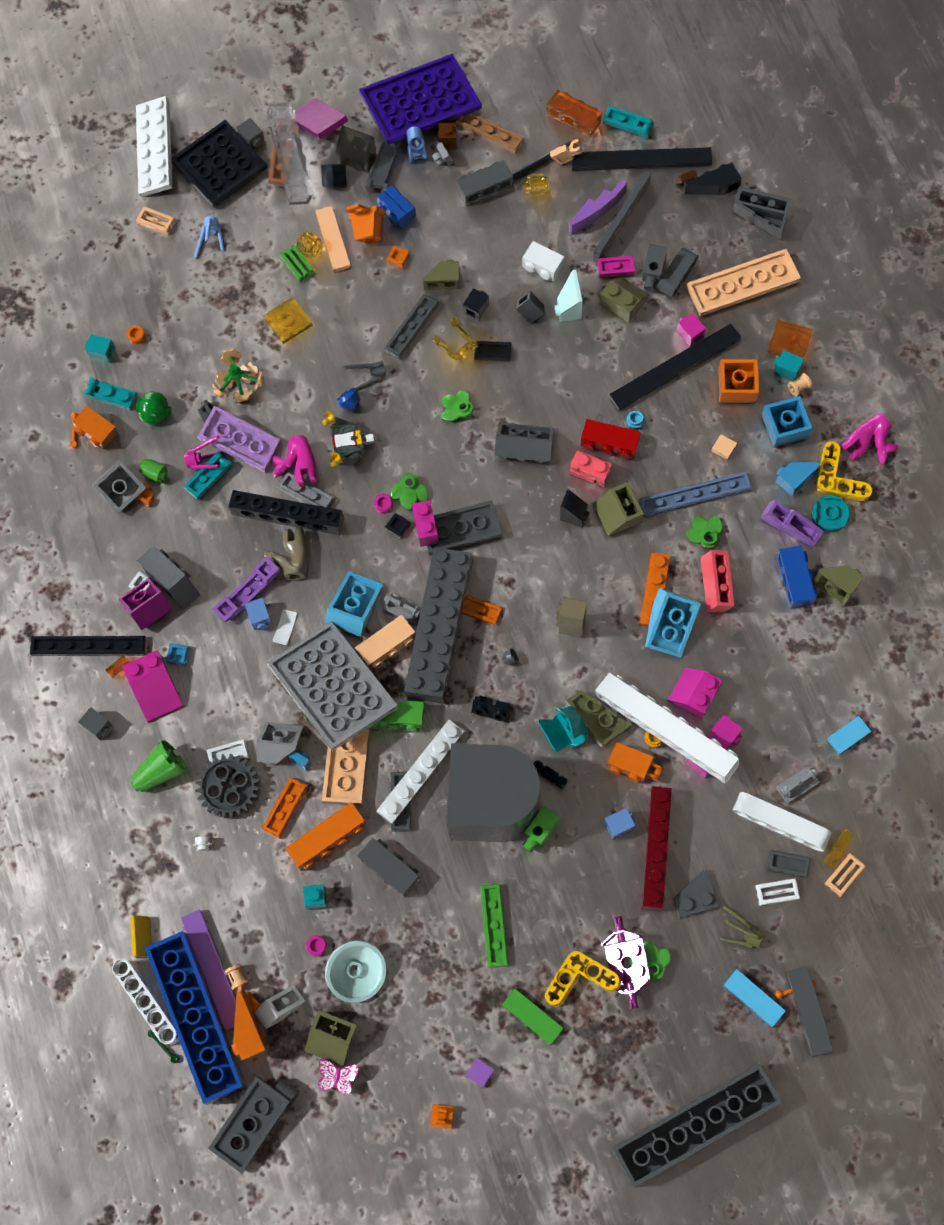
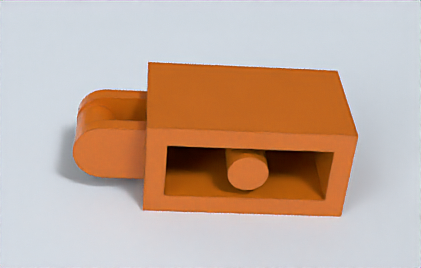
M616 742L607 763V768H609L611 773L626 775L630 781L639 783V781L643 783L645 778L659 782L664 770L663 767L652 763V756L619 742ZM649 768L655 770L653 774L648 773Z

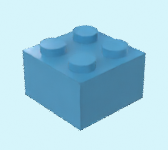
M800 396L764 406L762 418L773 447L810 437L813 428Z

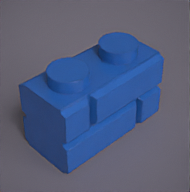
M393 185L377 196V206L385 209V213L393 225L397 224L402 228L416 217L415 207Z

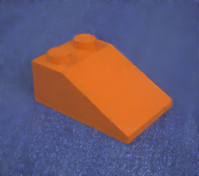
M240 985L236 995L232 1049L236 1056L239 1055L241 1060H244L264 1051L266 1040L245 990Z

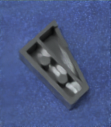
M739 186L733 212L781 240L791 199Z
M153 545L137 562L184 610L200 596V593L189 580L191 577L184 568L180 570L179 564L173 558L169 560V555L163 549L159 551Z

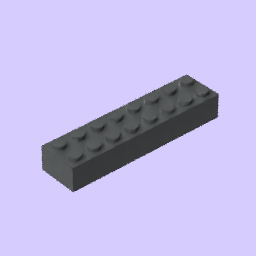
M436 547L433 549L404 693L409 699L445 704L473 564L471 552Z
M758 1064L611 1149L631 1187L635 1188L783 1102L761 1064Z

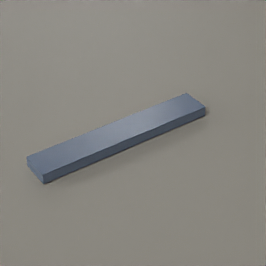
M745 471L639 498V504L645 518L750 491L753 487L748 473Z

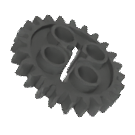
M222 754L221 760L215 756L213 764L207 761L209 767H201L204 774H197L201 781L195 782L200 786L195 792L202 794L197 799L199 801L205 800L201 806L207 807L209 805L207 811L211 813L215 810L214 815L216 817L222 812L223 818H226L227 813H229L231 818H234V812L241 816V809L248 812L247 805L254 806L251 799L258 798L254 791L260 790L259 787L255 786L260 780L254 779L258 773L256 771L251 772L254 766H247V759L241 762V756L239 755L234 760L233 754H230L228 759ZM226 769L227 775L224 778H219V770ZM232 770H235V773L231 778V772ZM245 776V782L242 785H237V777ZM230 781L232 788H227L226 790V788L223 786L224 784H228ZM219 787V794L212 797L210 794L211 789ZM225 793L224 801L221 803L220 800ZM237 794V802L229 803V796Z

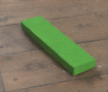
M500 884L480 885L488 968L508 966Z

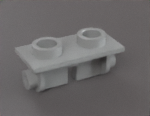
M392 592L390 595L387 594L384 598L385 603L382 609L397 617L402 615L407 622L416 625L420 617L421 607Z
M807 766L775 788L786 804H788L820 782L816 778L818 776L814 769L810 770Z

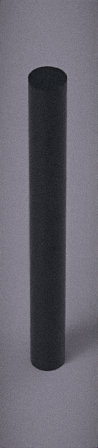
M569 141L568 143H566V144H564V145H566L567 147H569L570 144H571V142ZM550 152L513 172V180L552 159Z

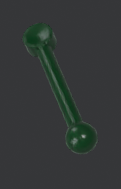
M152 1029L148 1030V1037L153 1038L157 1042V1044L169 1055L170 1061L172 1063H177L179 1061V1057L177 1055H173L172 1052L163 1043L159 1041V1039L156 1037Z

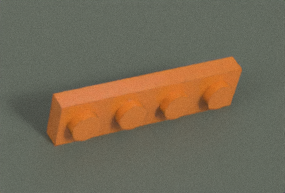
M651 552L639 626L649 627L652 606L659 588L665 589L670 555Z

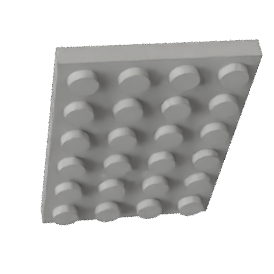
M332 621L267 662L268 667L332 752L398 709L395 701Z

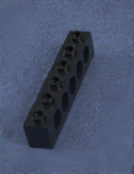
M237 490L232 491L228 505L233 516L292 527H302L303 529L334 535L341 534L344 522L343 512L339 509Z

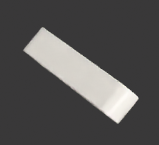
M744 792L739 793L732 810L735 814L821 852L825 851L832 834L830 830Z
M126 959L116 960L112 966L114 975L156 1037L163 1044L169 1046L177 1044L179 1038L171 1018L134 964ZM123 964H127V971L124 974H120V967ZM138 980L139 987L132 991V982ZM150 997V1004L147 1007H143V999ZM160 1013L162 1020L160 1023L155 1024L153 1018L156 1014ZM168 1030L173 1031V1038L170 1041L165 1039V1033Z

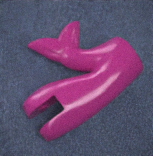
M881 413L861 424L841 445L843 450L852 445L857 448L849 455L852 460H855L866 452L874 435L877 455L881 465L886 462L888 453L894 452L899 446L886 442V436L892 426Z
M304 435L291 437L288 440L287 457L284 459L273 456V462L277 466L274 470V478L284 474L287 469L296 463L294 476L298 486H305L303 475L309 473L312 484L316 483L317 469L307 438Z

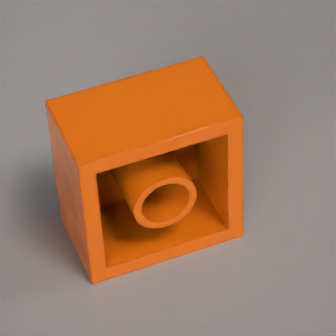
M720 359L718 368L719 403H756L759 395L758 359Z

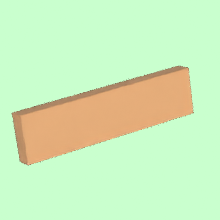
M332 206L315 210L333 271L338 272L351 268Z

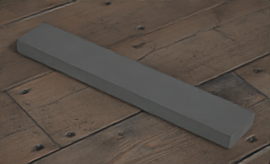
M645 171L594 249L593 261L597 262V259L603 258L649 186L651 181L650 172Z

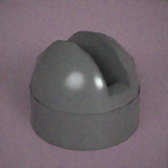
M512 648L507 650L502 656V659L506 660L504 662L506 665H514L519 662V657Z

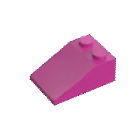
M158 650L122 666L148 723L184 707L164 659Z

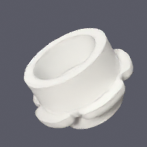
M196 837L193 846H197V850H209V846L213 845L211 837Z

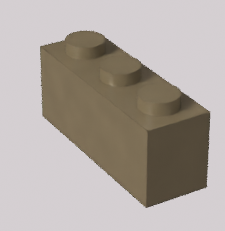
M564 597L563 603L558 604L556 626L559 627L560 634L577 638L582 637L586 621L587 602Z

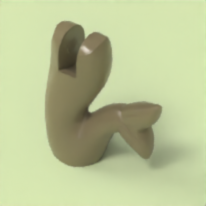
M302 527L295 528V540L291 529L284 530L283 544L291 560L283 555L264 551V556H267L276 566H281L285 578L290 581H299L306 576L307 549L305 532Z

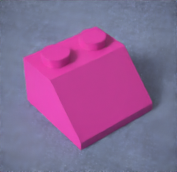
M686 667L667 701L703 719L723 680L706 671Z

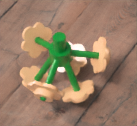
M236 349L225 350L222 353L221 361L230 366V369L217 371L215 382L219 384V387L212 384V387L215 389L213 392L217 397L223 398L225 396L228 398L229 395L224 392V389L232 388V383L236 381L239 390L234 392L232 399L236 400V402L247 401L253 394V391L247 388L242 389L240 379H244L247 384L252 383V381L256 382L254 391H256L257 387H261L264 384V377L261 376L262 371H260L257 377L256 374H258L259 369L250 362L247 365H242L240 368L236 364L239 363V359L242 357L241 352L236 351Z

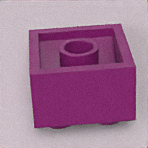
M149 577L118 599L141 630L151 626L155 620L165 616L173 608L162 591ZM149 583L150 585L148 586L146 591L143 590L144 587Z

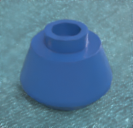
M351 387L337 398V405L346 411H354L360 405L357 389Z

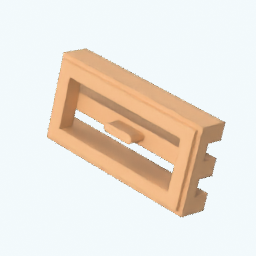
M143 207L136 222L139 225L169 235V230L172 229V224H175L176 220L174 217ZM157 218H160V219H162V220L168 221V223H165V222H163V221H160V220H158Z
M849 853L824 885L831 888V891L841 897L866 865ZM851 859L853 863L833 885L831 883L832 880ZM856 865H858L859 869L854 873V875L849 879V881L844 885V887L841 890H839L837 887L842 883V881L847 877V875L852 871V869Z

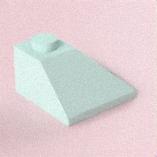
M572 270L557 298V305H554L555 315L559 316L560 322L582 318V297L576 270Z

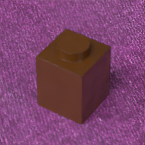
M439 123V143L442 142L448 150H457L456 123Z

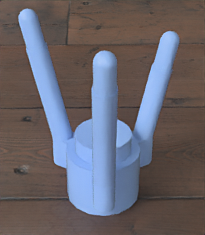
M207 216L204 219L194 258L198 257L204 236L205 241H208L209 235H214L216 232L218 233L220 248L224 251L221 233L222 226L218 225L219 221L216 217Z

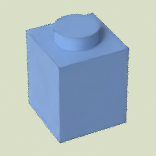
M263 598L245 603L254 630H263L272 624Z
M627 808L604 819V823L613 840L633 831L635 823H637L632 812L629 813Z

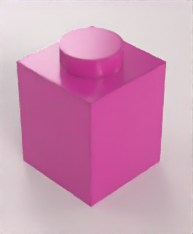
M692 313L689 316H683L678 321L677 332L689 346H692L705 337L706 328Z

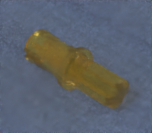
M844 829L835 844H831L832 848L822 862L834 869L842 854L846 853L844 850L853 838V834Z

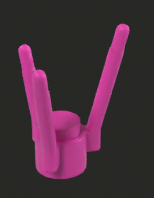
M217 435L197 447L187 450V454H184L187 468L192 470L219 468V465H200L203 459L213 457L217 452L201 455L200 452L197 453L196 451L213 443L220 436Z

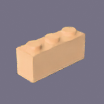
M400 615L356 646L355 650L371 671L373 668L378 669L384 663L383 661L389 657H395L404 646L409 647L415 641L416 633L406 619Z

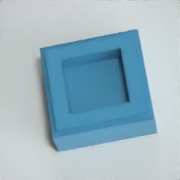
M170 643L166 662L168 664L186 666L189 646Z

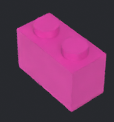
M431 501L413 503L412 508L420 547L439 543Z

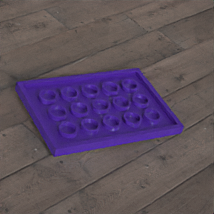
M453 53L359 89V94L387 145L407 138V130L411 127H419L423 132L439 126V123H446L482 109L481 101Z

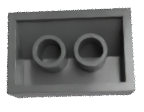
M500 422L496 434L494 456H498L501 459L517 458L519 461L536 460L538 463L550 462L555 428Z

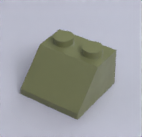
M622 277L611 280L600 293L599 304L629 323L649 299L650 295Z
M848 565L822 568L818 571L812 585L845 606L858 589L864 576L858 569L851 568Z

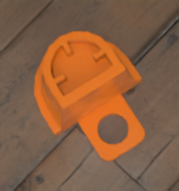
M360 204L346 207V211L350 212L349 219L352 221L355 241L374 243L381 240L382 222L386 216L385 209L378 206L368 208Z

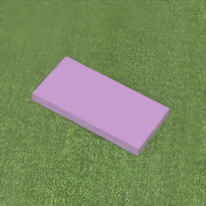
M215 405L197 437L206 442L219 435L220 438L209 445L262 472L267 468L281 440Z

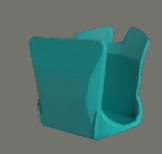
M555 706L554 708L558 713L553 719L538 720V724L555 752L567 746H579L588 737V730L583 717L572 706H564L563 708Z

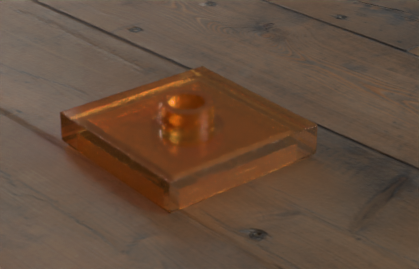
M778 319L767 353L781 356L784 350L804 358L813 329Z

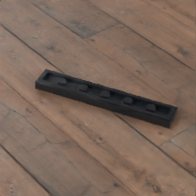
M31 636L30 655L145 656L146 637Z

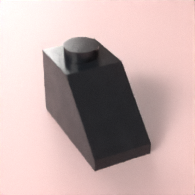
M567 490L560 506V520L581 528L583 522H587L590 515L588 504L572 491Z

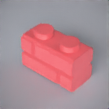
M577 450L570 465V474L593 484L596 483L604 488L611 474L612 464Z

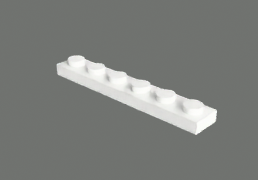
M448 720L376 812L393 824L451 750V743H456L463 735L464 730Z

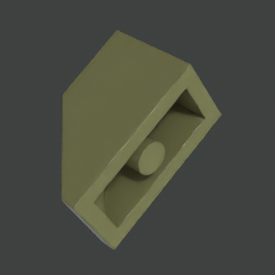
M447 260L436 265L423 277L424 290L460 289L459 261Z

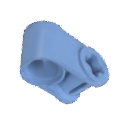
M419 127L409 128L406 135L410 162H413L415 159H427L426 146L421 129Z

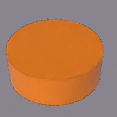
M132 326L127 331L128 340L132 344H140L146 338L145 331L141 326Z

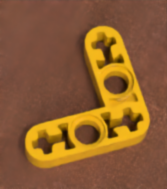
M834 441L827 442L822 450L816 483L817 490L822 494L835 495L841 498L857 501L868 500L872 493V487L868 483L836 477L840 446ZM829 448H833L834 451L832 458H828ZM831 464L833 471L828 472L824 470L823 465ZM825 477H829L827 481V488H824L823 485ZM845 484L849 487V491L842 492L839 486ZM853 486L855 487V492H854V494L851 493L852 490H853ZM861 488L865 489V495H861Z
M573 951L567 956L546 990L545 999L552 1007L561 1006L580 975L610 993L618 991L621 986V980L615 972L583 953ZM574 958H575V959H578V958H579V960H580L583 964H585V967L583 968V967H582L581 965H579V964H575V966H574V963H573L572 960H573ZM595 966L598 967L599 974L595 977L589 976V969ZM564 974L571 975V981L568 984L561 983V977ZM603 975L610 980L614 977L615 985L611 984L608 987L606 980L602 979ZM558 984L561 988L565 989L564 992L561 989L559 990L556 985ZM552 993L557 994L559 999L552 1001L550 996Z

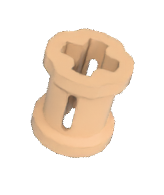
M802 373L798 379L793 382L790 381L787 386L792 395L797 397L801 391L812 387V381L807 374Z
M241 964L234 965L225 970V974L228 975L232 983V991L237 990L240 985L244 987L249 984L248 979H245L241 970Z

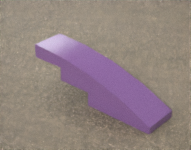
M621 180L612 192L605 189L596 201L589 198L569 223V233L572 235L584 229L613 208L626 194L627 183Z

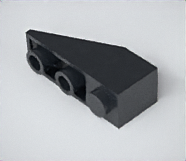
M732 162L723 164L715 170L706 171L701 176L686 181L683 193L726 195L738 190L739 186H741L742 178Z

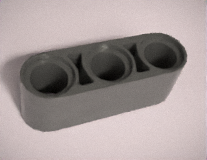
M682 247L660 279L657 289L674 297L696 264L698 255Z

